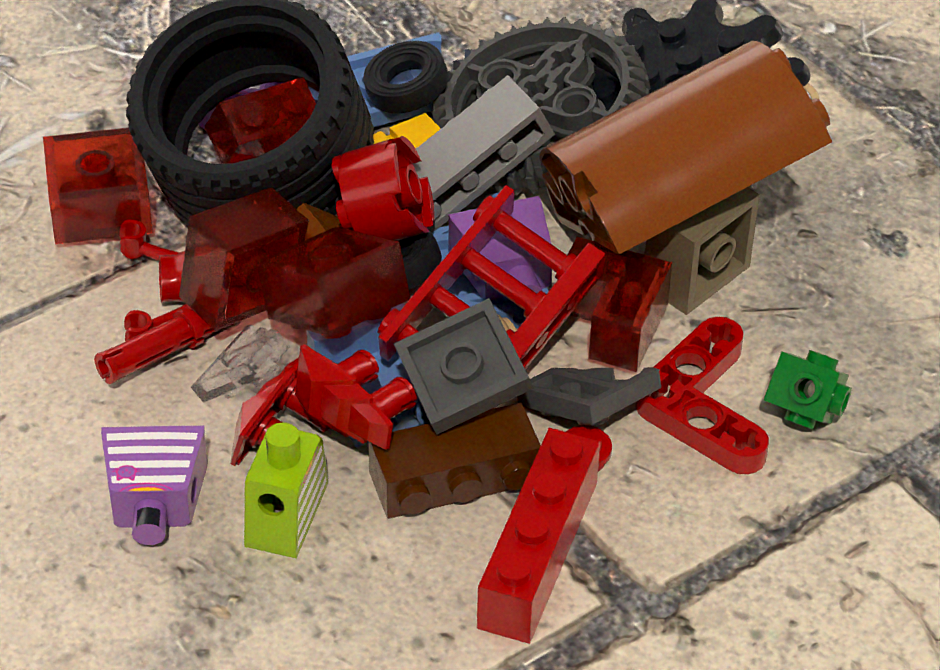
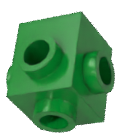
M809 350L806 359L781 351L763 401L787 409L784 419L814 429L816 421L832 423L834 415L839 417L843 415L849 402L852 388L846 386L849 375L836 370L839 360ZM813 382L815 385V392L810 397L808 394V387Z

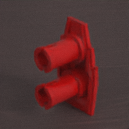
M303 344L300 346L295 395L308 414L345 437L351 436L362 444L369 442L387 450L390 448L393 423L390 419L405 410L413 408L416 405L414 401L417 399L415 389L403 377L394 378L390 383L371 394L363 389L361 386L375 381L379 376L376 374L379 372L377 361L366 350H358L352 356L336 364L307 345Z
M299 357L290 362L278 376L266 382L255 396L243 402L235 428L231 465H239L253 447L256 448L258 445H261L269 427L277 423H283L276 418L280 410L290 409L320 428V431L324 433L330 428L308 414L295 395Z

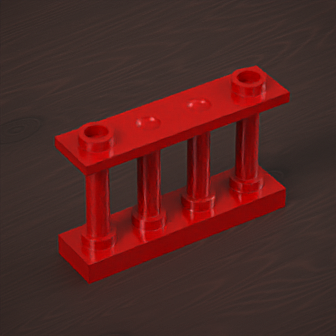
M505 185L495 198L490 195L483 200L473 216V225L400 311L397 308L392 309L383 319L377 331L379 334L380 356L389 361L397 351L394 343L419 332L416 329L433 307H436L448 317L470 308L469 305L448 291L463 271L467 269L525 310L524 316L526 319L516 332L508 329L506 332L526 369L603 275L606 254L591 243H588L578 256L574 253L569 255L563 253L510 216L514 211V190ZM497 231L556 272L555 278L557 282L547 294L543 291L534 292L479 253Z

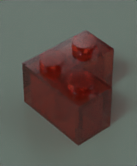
M304 77L219 102L204 127L221 164H233L257 158L281 146L307 122L312 115L316 102Z
M577 236L567 255L574 253L578 256L588 243H591L606 254L603 275L570 314L571 316L591 321L588 359L637 372L668 307L673 262L629 250L618 255L595 241Z

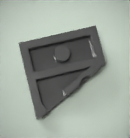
M644 367L639 374L628 380H615L614 368H550L531 378L530 381L534 389L517 396L518 403L521 402L523 407L540 411L544 416H560L575 420L581 426H597L607 422L610 415L661 388L660 373L658 368Z

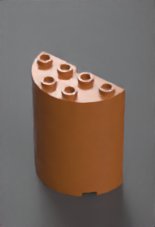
M750 41L543 148L540 151L539 159L548 172L542 174L559 222L582 235L589 233L593 241L620 255L832 143L826 128L830 125V118L826 108L819 99L814 98L811 100L800 81L792 72L790 62L780 48L771 50L763 43Z

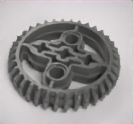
M547 17L541 24H533L529 20L527 26L516 28L511 25V30L503 34L495 31L493 39L489 41L479 39V47L476 50L465 49V58L453 61V70L447 71L448 81L446 87L433 101L432 120L440 128H443L448 121L469 107L476 98L479 99L488 89L494 87L509 75L540 108L555 135L492 186L495 187L497 192H500L507 185L514 190L515 195H518L524 188H528L535 195L539 188L545 187L542 174L548 172L539 159L540 151L543 148L547 147L549 143H555L650 94L649 90L651 87L645 64L642 63L641 57L635 51L634 46L629 45L624 36L615 35L612 28L603 30L598 22L587 26L583 18L571 24L566 17H563L557 23H552ZM595 66L612 74L621 84L619 95L609 111H606V107L602 101L597 99V95L593 90L592 81L595 78Z

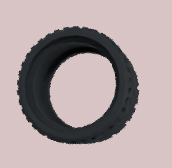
M219 0L194 9L180 19H177L157 36V39L145 50L144 56L138 61L135 67L136 71L130 79L129 84L131 88L127 92L126 97L128 103L126 117L129 121V131L139 152L178 218L184 221L191 230L198 231L202 237L208 240L213 238L217 243L223 245L229 243L234 247L241 248L245 246H252V248L268 246L295 210L303 203H307L335 216L337 214L336 202L341 200L342 196L339 183L333 173L332 158L345 152L374 144V128L371 116L339 37L335 31H332L330 25L324 19L319 18L316 12L311 9L306 10L304 5L298 2H290L288 0ZM271 82H294L304 84L319 92L318 101L312 115L303 127L281 146L257 158L233 164H211L197 161L187 156L189 141L193 132L208 112L226 98L246 88Z

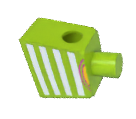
M277 423L268 428L245 480V547L297 559L328 485L323 439L317 434L299 431L294 425L289 423ZM283 502L284 510L274 512L275 503L282 505Z

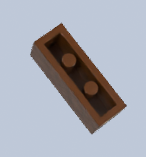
M520 402L490 409L437 435L431 423L393 431L390 448L387 450L369 443V474L387 519L407 514L414 515L424 510L458 502H469L479 497L509 490L522 489L541 444Z

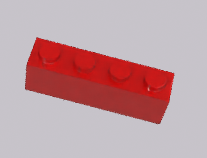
M548 428L478 585L477 629L524 643H531L597 485L600 441Z

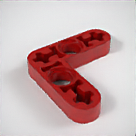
M727 317L708 318L653 367L659 369L661 388L636 401V410L644 420L724 468L737 474L747 475L756 473L763 468L767 459L769 437L766 431L759 425L704 394L741 356L743 330L736 321ZM711 342L715 343L712 347V353H710ZM683 364H694L699 366L703 372L696 375H687L681 373L677 367ZM668 385H669V386H670V388H669V397L667 398V397H665L664 395L668 392ZM698 416L706 417L713 421L715 425L711 428L699 429L692 426L688 420Z

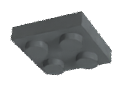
M490 298L394 343L436 435L534 389Z

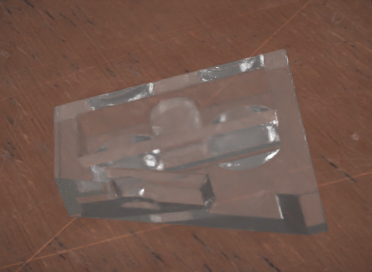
M248 325L195 381L191 388L204 403L221 395L229 399L251 383L255 387L262 386L279 371L280 367L276 362L290 346L278 331L267 330L263 327L256 330L253 325Z

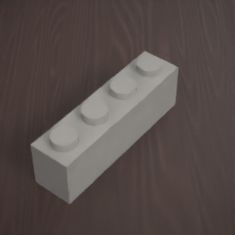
M509 75L494 87L488 89L479 99L448 121L443 128L423 144L415 148L421 162L413 164L419 178L428 177L433 196L434 223L433 226L426 227L430 232L445 224L449 220V214L461 211L555 135L540 108Z

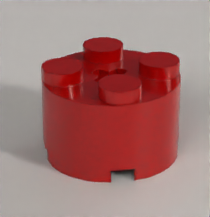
M404 136L348 151L332 158L333 173L339 183L342 199L336 202L339 222L345 230L353 228L365 249H374L428 233L429 230L426 227L433 226L435 214L430 183L427 176L423 178L418 177L413 164L421 162V159L413 144Z

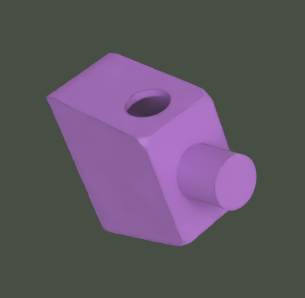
M535 196L514 201V211L510 216L551 243L540 197ZM477 209L449 214V252L473 225V216ZM498 231L479 252L536 293L543 291L542 289L547 288L551 284L552 269ZM465 269L463 271L483 299L490 298V300L505 297L469 270Z

